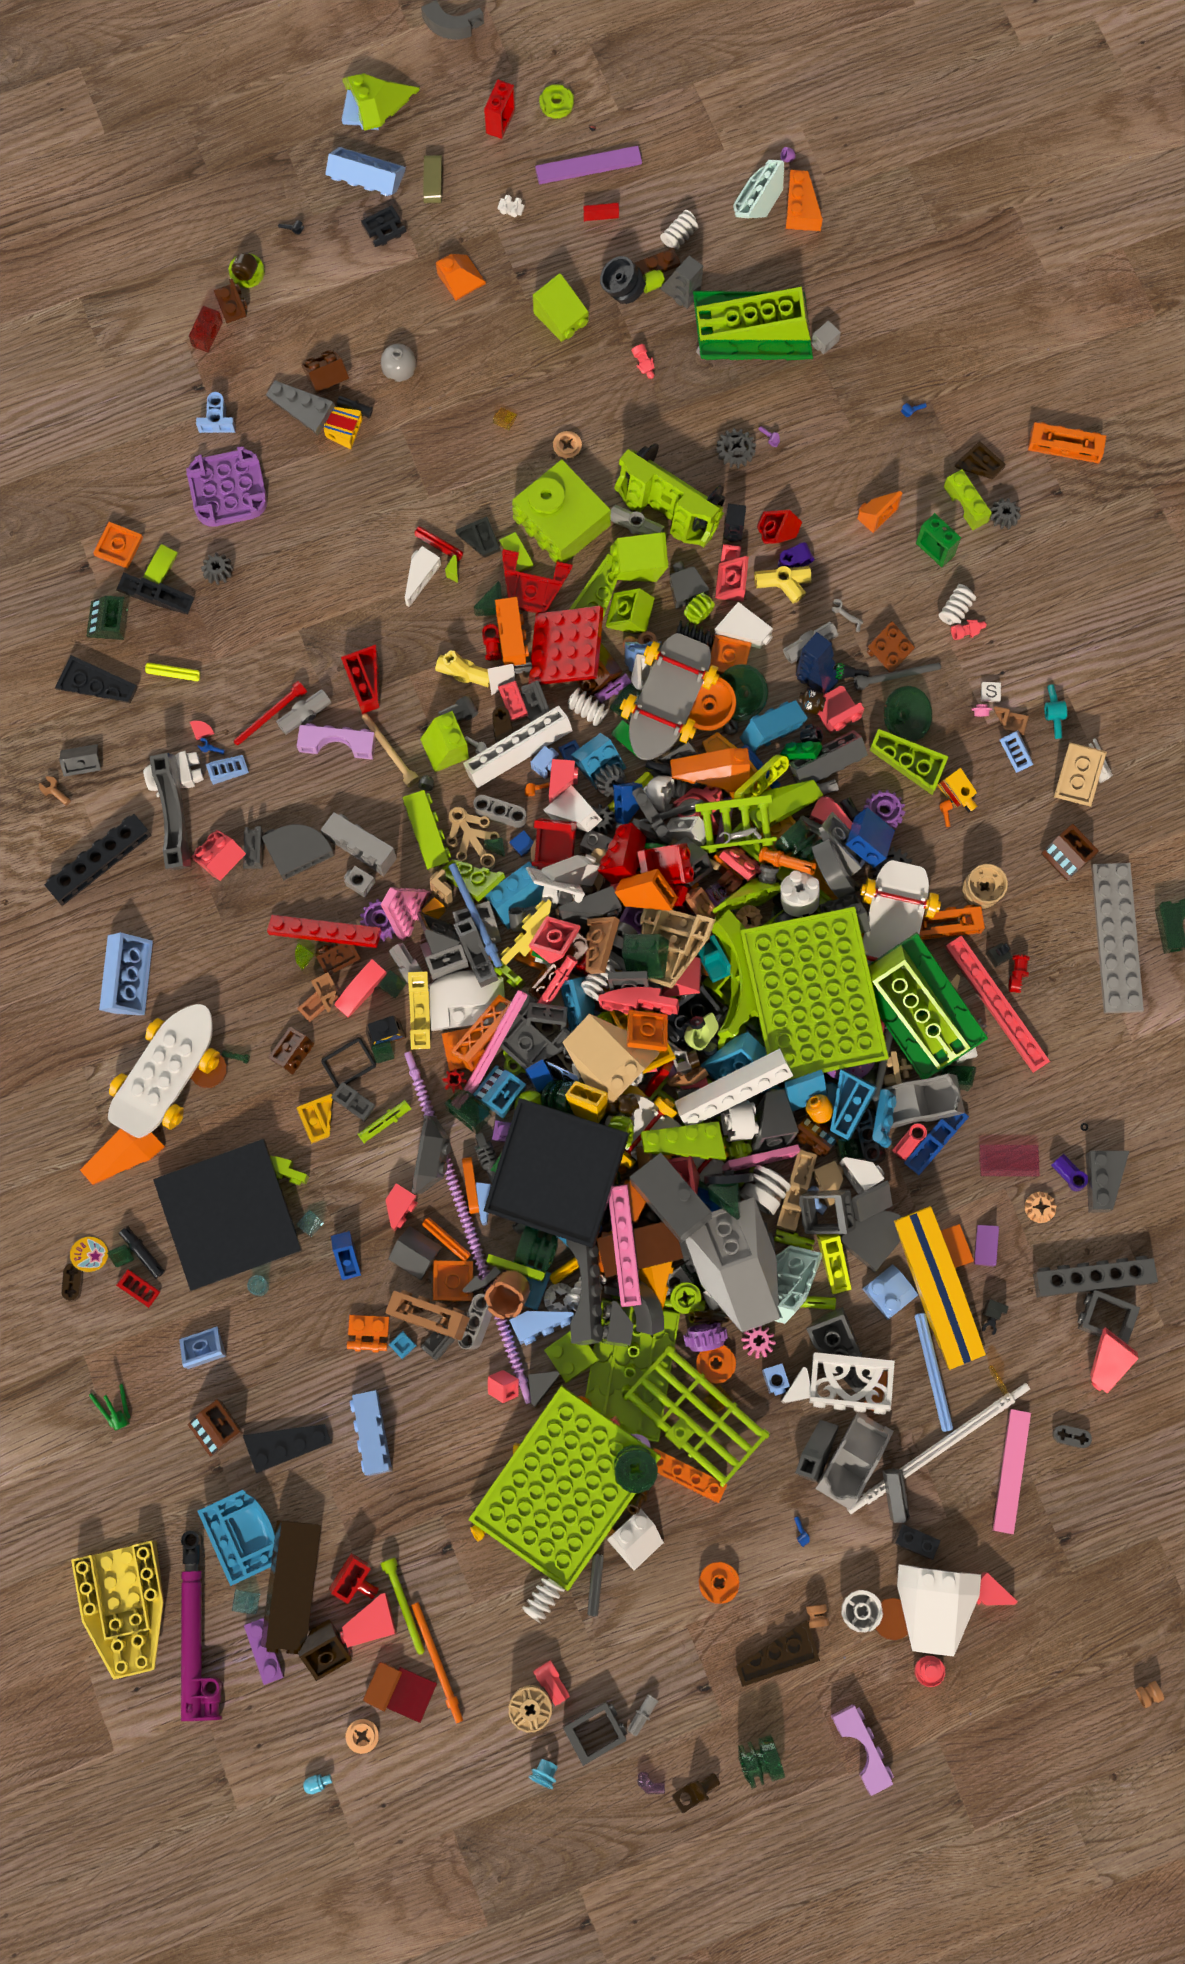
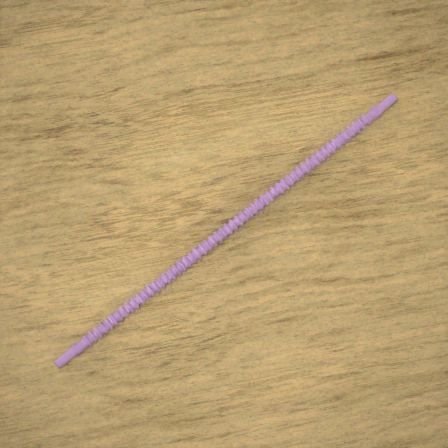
M406 1052L404 1055L410 1069L409 1074L414 1081L412 1084L416 1086L414 1088L418 1092L416 1096H419L418 1101H421L420 1106H423L422 1111L425 1112L423 1116H434L435 1111L431 1110L433 1106H430L429 1095H426L428 1091L424 1090L426 1086L422 1084L424 1080L420 1078V1070L416 1066L412 1052ZM448 1154L446 1161L448 1168L444 1174L447 1177L445 1179L449 1181L447 1185H450L449 1190H452L451 1196H454L453 1201H456L455 1206L458 1207L456 1211L460 1212L458 1217L462 1218L460 1222L464 1224L462 1228H465L464 1233H467L466 1238L469 1239L467 1243L471 1244L469 1247L473 1250L471 1254L475 1255L473 1260H476L475 1265H478L477 1271H480L479 1276H482V1279H484L490 1273V1270H487L486 1259H483L485 1255L481 1253L483 1249L479 1247L481 1244L478 1243L479 1238H476L477 1233H474L475 1227H472L473 1222L470 1221L472 1217L468 1216L470 1212L466 1210L468 1206H465L466 1201H463L464 1195H461L462 1190H459L460 1185L457 1184L459 1180L455 1179L457 1175L453 1173L455 1169H452L453 1164L450 1163L451 1158H448ZM494 1317V1319H497L496 1325H499L498 1330L501 1331L499 1335L503 1336L501 1340L505 1342L503 1346L507 1348L505 1352L509 1353L507 1357L511 1359L509 1363L513 1365L511 1366L514 1369L513 1374H516V1377L519 1379V1386L525 1403L529 1404L531 1403V1395L527 1385L528 1380L523 1373L525 1369L521 1368L523 1364L519 1362L521 1358L517 1357L519 1352L515 1351L517 1347L513 1345L515 1341L511 1339L513 1336H510L511 1330H508L507 1319Z

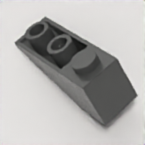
M823 1420L819 1421L802 1452L795 1472L797 1475L816 1483L819 1482L839 1428L838 1425Z

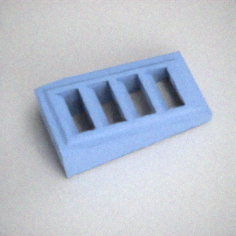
M1018 730L1000 739L1016 773L1033 765ZM1016 738V742L1008 744V741ZM1017 745L1020 746L1019 749H1017V750H1015V751H1013V752L1011 751V748H1013V747H1015V746H1017ZM1023 752L1024 755L1016 759L1014 758V755ZM1026 758L1027 762L1019 766L1017 765V762Z
M243 755L206 764L213 785L249 773ZM236 762L240 763L241 770H238ZM230 764H232L234 771L232 772L229 768ZM225 766L227 773H223L221 767ZM215 769H218L219 775H215Z
M476 1182L480 1221L482 1225L486 1226L489 1213L484 1212V1207L491 1184Z

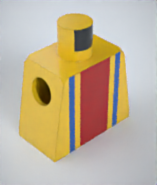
M334 407L324 425L325 436L348 449H352L363 420L361 411Z
M961 768L937 784L954 807L957 808L963 805L968 813L978 807L971 798L977 792Z

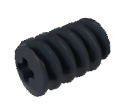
M680 620L676 634H682L706 644L711 649L716 631L711 636L710 629L706 633H703V627L696 631V625L689 629V623L687 622L683 627Z

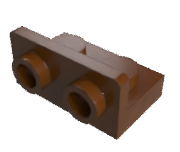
M232 278L229 279L230 285L214 290L226 324L247 317L245 310L248 309L244 298L240 299L239 295L242 294L238 283L234 284Z
M334 943L330 946L323 945L315 953L324 973L328 972L329 975L361 959L354 945Z
M289 1027L268 1059L293 1075L311 1051L314 1042L306 1035Z

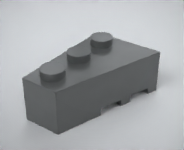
M688 256L660 289L672 297L678 305L688 309L694 302L693 291H701L703 265L691 256Z
M1089 1151L1085 1154L1086 1175L1088 1177V1213H1106L1113 1210L1129 1151Z

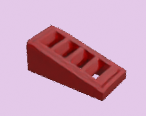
M129 1269L126 1270L116 1284L117 1287L148 1308L160 1293L158 1289ZM130 1276L133 1277L127 1288L123 1286ZM136 1281H139V1285L132 1292L130 1289ZM143 1285L146 1286V1289L139 1297L137 1293ZM149 1290H152L153 1293L150 1295L148 1300L145 1301L144 1297L149 1292Z

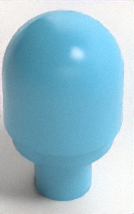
M321 1774L314 1775L304 1781L303 1788L306 1793L315 1794L325 1789V1785L333 1783L331 1775L324 1777Z

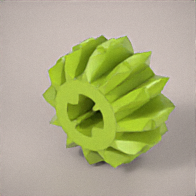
M700 593L686 606L684 615L691 623L697 625L710 615L715 603L708 595Z
M614 1116V1118H611L608 1126L630 1133L625 1148L627 1149L631 1146V1141H633V1121L630 1117Z

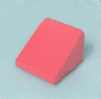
M723 543L721 563L740 558L741 545Z

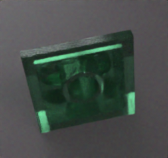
M624 934L622 955L626 972L647 971L649 979H665L669 940L661 934Z
M459 1090L445 1102V1107L449 1113L477 1135L491 1118L490 1109L485 1104L481 1103L479 1105L474 1101L475 1096L469 1091Z

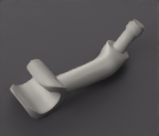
M835 599L833 604L839 607H832V611L840 613L850 622L856 623V632H859L863 621L846 612L842 608V601Z
M750 828L735 833L722 832L719 838L723 834H727L729 838L725 843H728L731 839L745 837L752 833L758 839H761L762 836L756 831L757 828Z

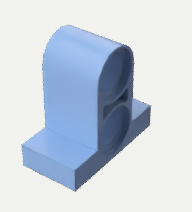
M219 392L209 394L206 418H196L199 433H235L233 417H226V405L223 396Z

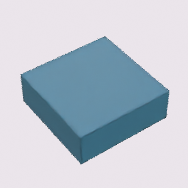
M404 1331L388 1344L401 1359H404L417 1346Z

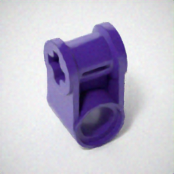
M803 542L782 551L778 561V568L781 566L789 568L803 567L812 563L815 558L808 544Z

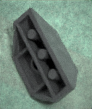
M424 1116L411 1193L423 1194L443 1179L444 1174L447 1172V1155L451 1150L450 1138L435 1116Z

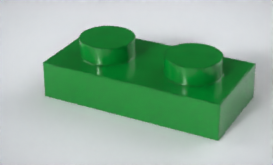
M812 741L805 743L790 742L785 745L780 755L786 756L789 760L816 759L822 750L821 742Z

